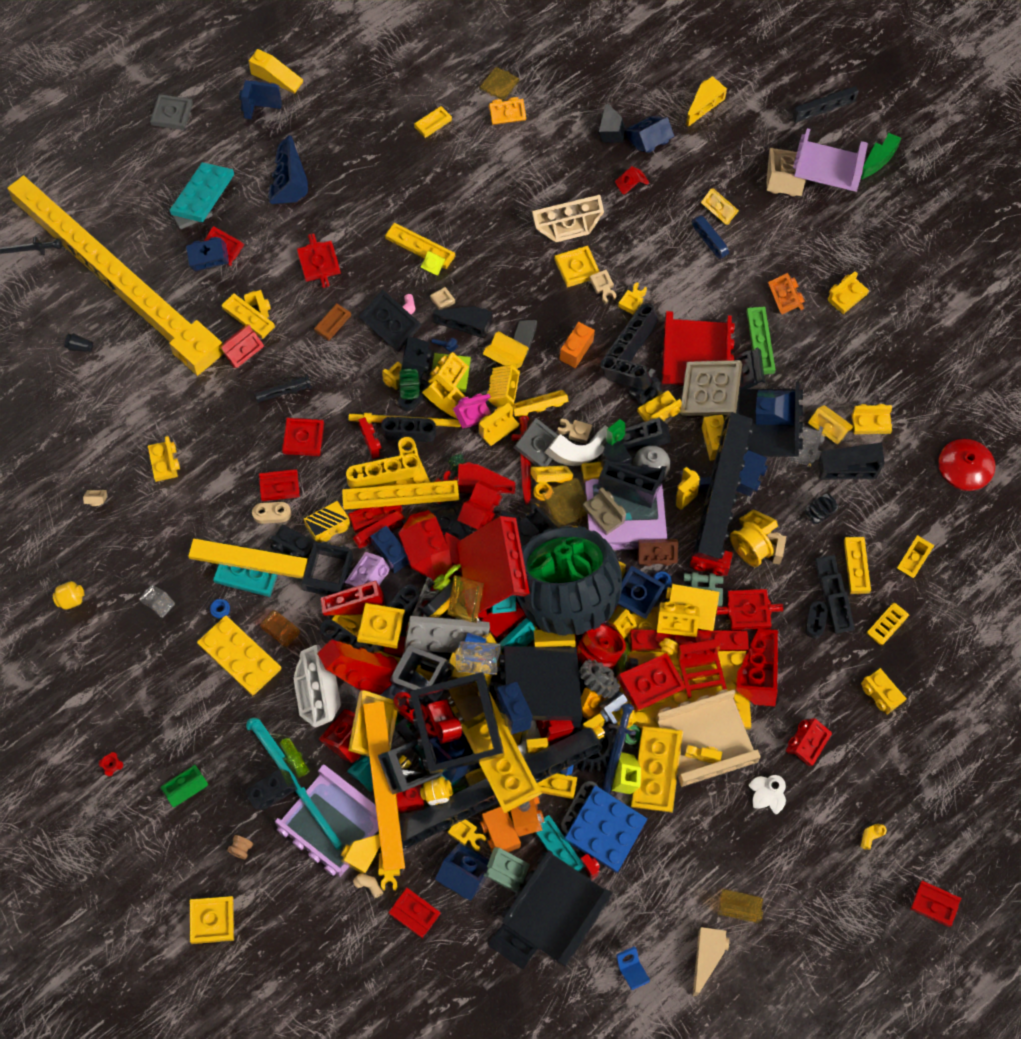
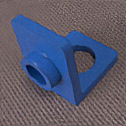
M635 946L616 955L619 970L631 990L650 982V978L639 961ZM629 954L633 955L630 960L626 962L623 961V958Z

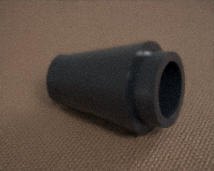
M68 333L64 347L68 348L69 351L91 352L94 342L75 333Z

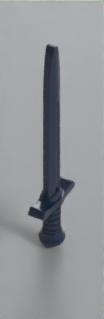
M629 703L622 705L623 714L620 725L609 724L610 728L617 730L602 785V790L610 794L626 734L635 735L636 733L634 730L627 728L629 717L634 710V706Z

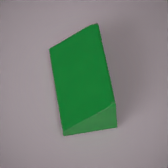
M194 765L160 788L172 807H176L207 787L208 783L197 766Z

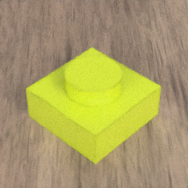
M428 251L421 268L439 275L445 258Z

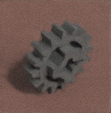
M588 659L580 667L579 673L582 674L580 677L586 681L584 684L591 691H596L598 696L602 694L604 698H611L620 690V684L617 683L618 679L614 677L615 674L610 668L604 667L603 663H597L596 660L591 661Z

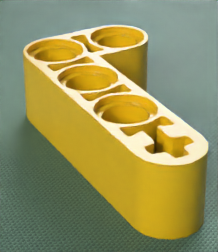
M404 437L399 440V456L349 467L346 471L348 486L352 489L365 488L417 476L420 472V461L415 441L410 437ZM408 464H415V466H413V467H409V466H407V465H408ZM396 468L395 471H390L389 469ZM372 472H378L376 475H370Z

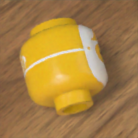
M443 776L424 782L423 788L420 789L422 799L426 800L429 805L446 803L453 794L450 781L446 780Z

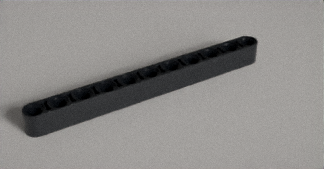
M586 728L524 760L536 783L596 754L601 750L602 744L593 728ZM486 778L450 796L449 801L446 803L432 805L400 821L403 849H407L499 803L488 779Z

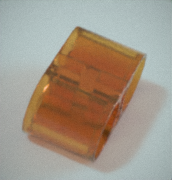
M272 610L259 624L267 634L287 648L301 633L293 623L275 610Z

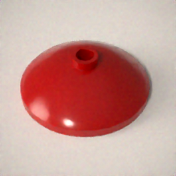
M971 439L954 440L948 443L940 453L938 461L939 470L943 478L958 489L966 491L981 489L994 476L995 460L993 455L984 445Z

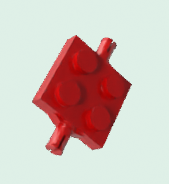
M309 234L310 244L306 247L297 248L305 281L320 279L323 288L329 287L330 284L327 277L341 274L332 240L317 242L315 234H312V237Z
M767 589L728 591V605L717 607L716 615L728 614L731 630L766 629L772 626L771 613L783 612V604H771L768 599Z

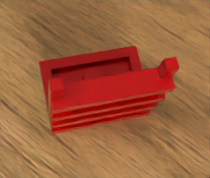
M705 638L701 642L693 643L688 641L679 645L677 659L679 660L682 680L686 686L687 698H692L691 691L718 686H721L722 690L727 689L718 656L720 649L719 639ZM710 664H716L717 669L686 674V669ZM719 675L720 680L693 685H689L688 682L691 679Z

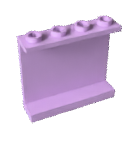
M807 128L806 134L801 135L793 169L796 170L795 177L857 192L868 143L861 141L858 153L807 141L810 129Z

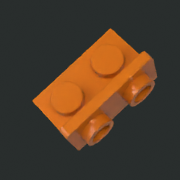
M786 273L768 282L781 314H785L797 307L800 310L804 309L802 303L805 300L801 292H797L796 288L799 286L795 277L791 278Z

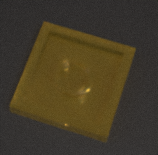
M578 478L542 493L553 518L561 526L588 515L583 509V504L587 502V498Z
M454 575L447 614L477 623L484 583Z

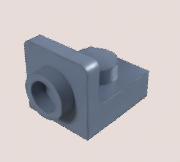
M618 691L614 697L607 698L598 704L601 708L599 713L606 722L610 721L615 724L617 720L611 712H616L623 708L622 705L628 700L623 693Z

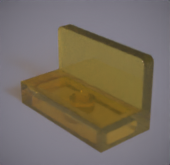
M723 889L721 891L718 915L759 924L763 917V911H761L763 898Z

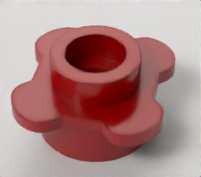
M111 752L99 761V766L104 768L106 776H112L115 771L123 768V762L118 760L115 752Z

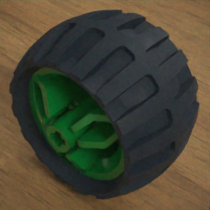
M561 526V528L545 530L543 533L533 536L526 545H523L522 554L530 594L517 596V599L525 615L535 626H539L546 633L551 632L562 636L567 634L579 635L591 629H597L604 621H608L611 618L620 599L622 574L613 548L598 532L581 526Z

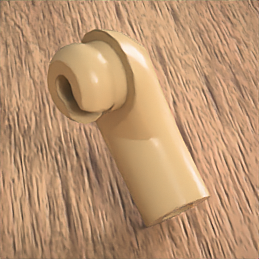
M361 873L354 878V885L357 888L368 887L374 898L383 894L375 877Z

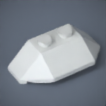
M314 645L301 651L300 660L294 675L299 714L313 727H318L332 721L341 706L336 675L325 669L317 655L321 650L319 645Z

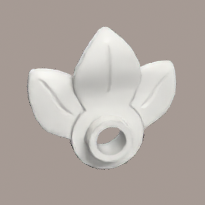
M772 775L769 778L760 776L750 782L749 787L756 791L753 797L754 808L770 806L775 814H778L783 809L786 802L783 794L786 784L782 777L778 775ZM776 781L779 783V788L773 789L771 784Z

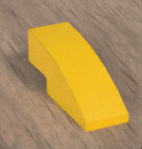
M435 380L422 393L441 410L458 419L453 408L459 404V400L465 398L464 394L457 387L449 392L442 384Z

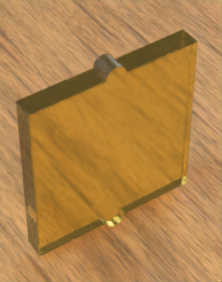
M495 67L480 86V89L504 101L520 79L510 74L509 71L506 72Z

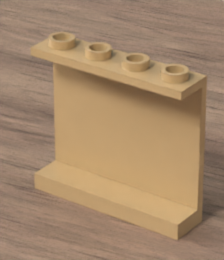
M721 690L715 696H702L696 702L690 703V701L679 704L677 708L671 709V707H667L659 711L660 713H658L656 718L659 728L683 731L677 775L681 787L758 763L760 754L758 750H753L733 699L735 695L734 690ZM687 745L695 746L699 749H702V747L706 748L707 746L715 747L718 751L722 752L721 761L711 764L698 761L699 759L685 757Z

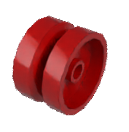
M601 624L597 629H591L583 634V637L576 645L577 657L582 665L590 659L591 661L596 660L597 663L601 662L604 667L612 670L625 652L626 643L618 631L608 625Z

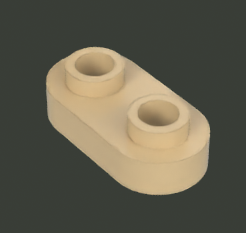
M285 502L259 503L254 506L252 514L254 520L261 524L283 523L290 519L291 509ZM279 509H284L283 512H278ZM260 510H265L264 513H259Z

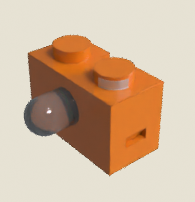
M539 796L511 810L514 828L519 837L542 830L541 822H544L542 811L537 810V804L540 803Z

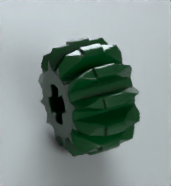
M405 368L399 372V389L402 399L413 400L419 396V377L416 369Z

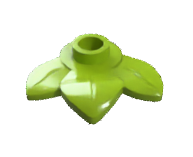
M461 564L453 565L445 576L443 574L438 576L433 581L435 583L433 588L438 589L440 592L451 583L449 577L461 567Z

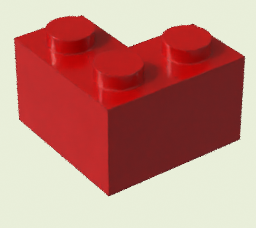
M482 480L477 482L470 500L464 502L458 521L475 529H480L493 521L495 516L493 511L502 499L500 495L502 489Z

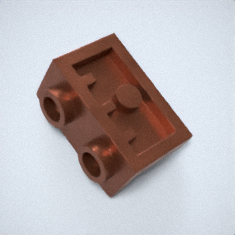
M638 540V563L644 566H651L653 564L668 566L672 565V563H678V540Z

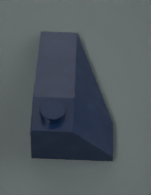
M288 135L277 148L275 158L277 167L272 172L274 182L269 187V203L271 204L297 202L308 193L307 177L292 136Z

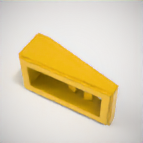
M893 603L866 634L882 646L904 623L909 614L896 603ZM888 617L891 621L895 623V625L889 622L886 618ZM881 623L884 624L888 629H890V631L886 630V629H885L882 625H880V624H881ZM878 629L880 632H882V633L885 635V637L883 638V637H882L879 633H877L875 630Z

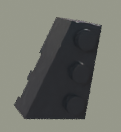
M882 442L822 451L818 459L820 480L877 479L884 465Z
M606 461L599 476L597 489L603 487L605 491H609L615 496L651 508L663 482L667 466L653 468L644 464L641 467L630 466V463Z

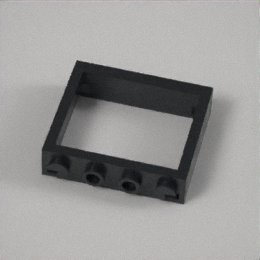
M483 672L410 691L411 697L408 698L411 710H415L416 717L413 718L415 729L420 731L421 737L418 738L420 749L425 752L426 758H423L425 770H429V773L433 775L505 756ZM477 682L493 749L435 764L419 697Z

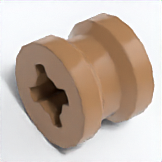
M234 835L233 844L228 847L227 851L245 860L248 856L247 851L252 848L253 843L241 836Z

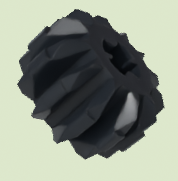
M830 494L820 496L805 509L807 518L813 524L823 522L837 511L839 507L836 503L837 501Z

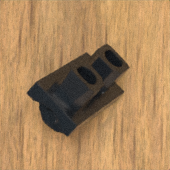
M650 369L648 372L652 380L648 388L641 390L631 387L629 389L630 396L637 399L638 404L641 406L646 404L649 398L660 396L662 393L661 383L656 377V370Z

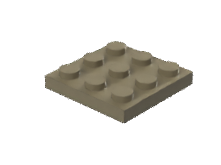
M740 360L687 362L680 410L682 416L728 415L731 412L736 413L742 362Z

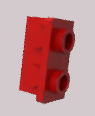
M725 551L722 559H719L717 562L692 556L689 567H693L697 571H709L717 576H727L733 552Z
M816 718L805 719L798 725V730L789 740L785 751L788 754H795L808 766H813L832 732Z

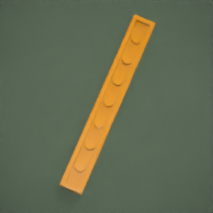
M384 701L363 704L384 871L405 869L396 794L392 795L378 758V755L390 751Z

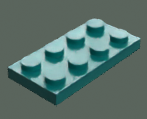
M202 162L171 207V215L203 223L234 176L233 169Z

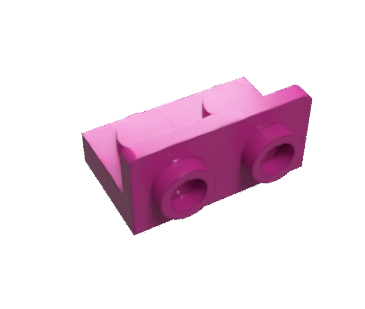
M477 394L470 399L465 397L458 401L459 404L453 410L462 428L478 425L483 417L491 415L486 401L491 398L490 394Z

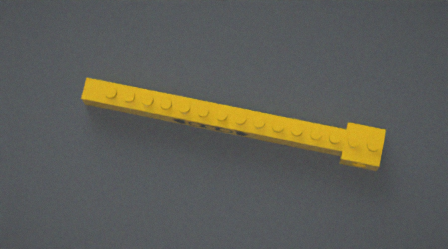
M24 175L7 188L12 200L55 239H60L62 245L161 333L169 341L173 355L198 376L224 354L223 350L219 347L222 345V342L197 320L190 324Z

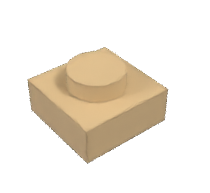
M87 490L83 496L84 504H90L91 506L103 504L107 498V491Z

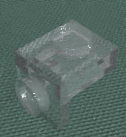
M153 585L139 598L144 605L153 609L160 617H164L175 604L165 591Z
M347 682L342 684L340 689H338L340 698L342 699L352 694L358 703L360 690Z

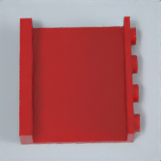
M666 311L664 320L662 384L684 385L687 362L734 361V355L731 354V350L734 349V339H731V334H734L735 323H732V316L728 315L726 323L673 319V311Z
M500 516L457 542L470 617L487 618L486 610L512 595L526 596L530 594L516 518Z

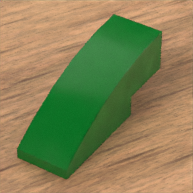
M888 133L882 145L875 143L863 166L861 179L871 176L887 164L899 146L900 137Z

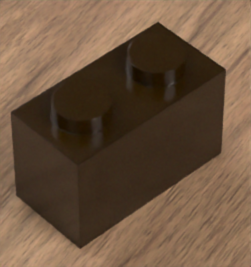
M473 683L448 689L449 695L446 697L451 707L456 706L458 712L455 714L461 724L465 723L467 729L486 720L481 698Z

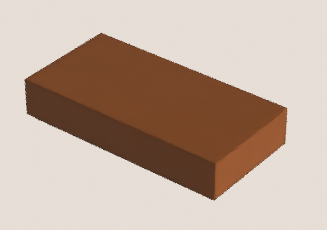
M336 303L314 328V331L329 341L351 317V312Z

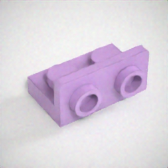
M365 552L345 581V584L353 588L376 580L380 585L388 574L390 567L383 557Z

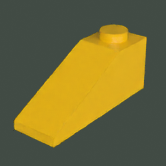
M259 49L256 50L249 60L252 75L267 82L277 84L289 92L295 94L303 83L302 78L274 56Z
M713 76L700 84L687 115V126H690L725 100L727 88Z

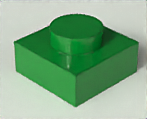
M619 419L607 429L606 442L613 445L615 442L623 439L625 436V422Z

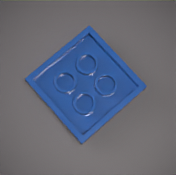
M595 785L564 840L584 853L589 854L590 857H594L612 871L618 872L647 818Z

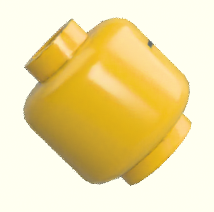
M72 581L57 586L55 593H53L56 606L64 610L80 605L84 596L82 586Z

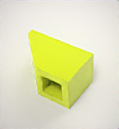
M621 752L612 784V791L631 795L640 788L641 767L633 754Z

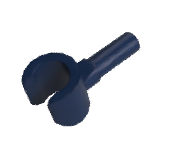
M451 338L448 342L432 339V343L442 345L449 352H453L458 347L457 340Z

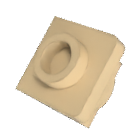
M772 532L766 535L773 547L772 556L774 557L772 563L780 565L783 558L786 536Z

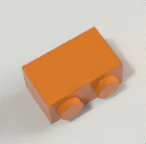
M578 322L560 350V361L576 368L592 344L595 330Z
M498 807L482 814L480 825L483 833H488L490 840L487 842L491 852H493L494 847L501 848L508 853L520 848L521 842L508 812L504 813L502 807Z

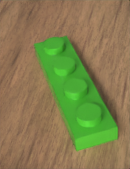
M765 307L747 308L746 313L752 351L757 347L761 350L764 374H774L776 369Z

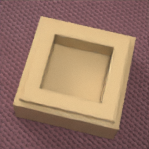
M446 287L430 295V299L438 310L446 309L455 304V299Z

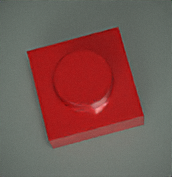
M589 854L583 856L581 862L584 864V870L590 879L593 880L599 875L600 865Z

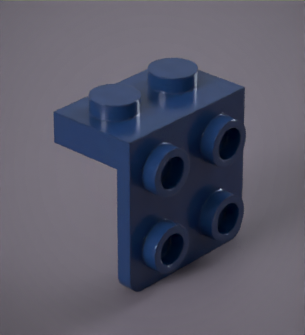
M245 80L243 90H240L239 100L242 101L241 111L244 112L245 119H252L255 106L278 109L282 107L279 85Z

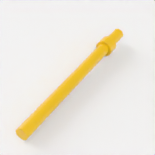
M372 413L349 414V421L359 422L358 419L366 417L368 423H382L386 417L402 416L372 415ZM428 418L432 419L436 426L461 427L457 419Z

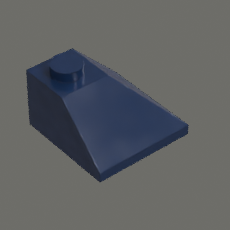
M758 390L756 424L794 425L795 391Z
M631 566L622 581V590L618 604L647 619L666 585Z

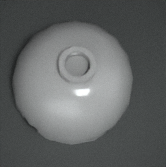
M657 446L643 447L633 459V466L642 467V464L653 468L667 466L664 478L670 471L668 454Z

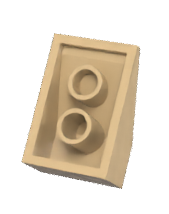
M770 148L766 182L767 191L775 194L785 193L790 196H802L806 179L795 177L796 170L793 169L797 152Z

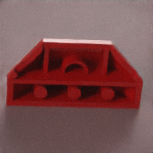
M429 510L410 515L400 530L399 537L411 568L431 578L433 581L441 574L445 576L452 567V561L436 516Z

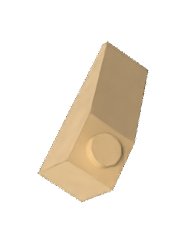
M701 927L698 931L693 996H697L725 950L728 951L729 938L726 937V931Z

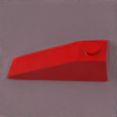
M758 629L750 649L737 672L736 691L755 705L775 706L778 677V630Z

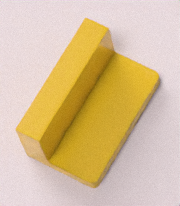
M498 331L495 333L491 345L485 348L483 355L504 366L513 365L518 369L522 366L528 347Z
M825 405L819 407L808 422L837 445L841 443L848 431L854 427Z

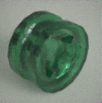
M456 454L448 460V464L452 466V471H458L459 464L467 462L463 459V454Z

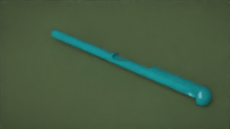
M250 718L246 723L247 730L254 731L279 769L289 771L297 787L296 793L336 850L343 846L342 842L308 796L305 787H300L296 777L282 759L285 758V755L260 719Z

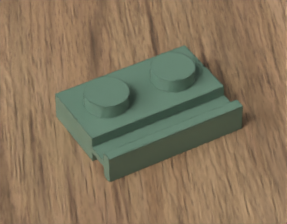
M494 847L487 865L488 870L483 876L513 892H517L520 885L524 882L530 864L501 848Z

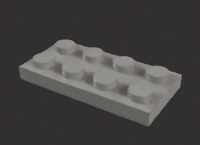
M410 616L404 649L406 650L409 645L423 651L455 653L456 648L464 645L467 633L482 637L489 633L490 624L489 622Z

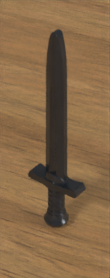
M34 236L33 243L0 247V254L36 250L44 256L45 249H60L62 242L58 238L53 241L40 242Z

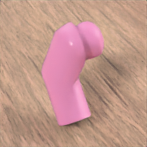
M407 294L404 296L405 305L402 307L412 314L415 312L413 295Z

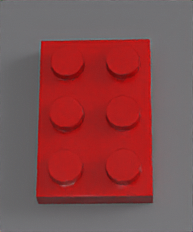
M667 653L617 676L626 696L634 706L635 712L686 689Z

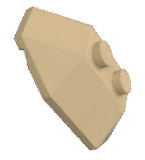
M600 195L532 211L535 228L554 242L590 234L604 213Z

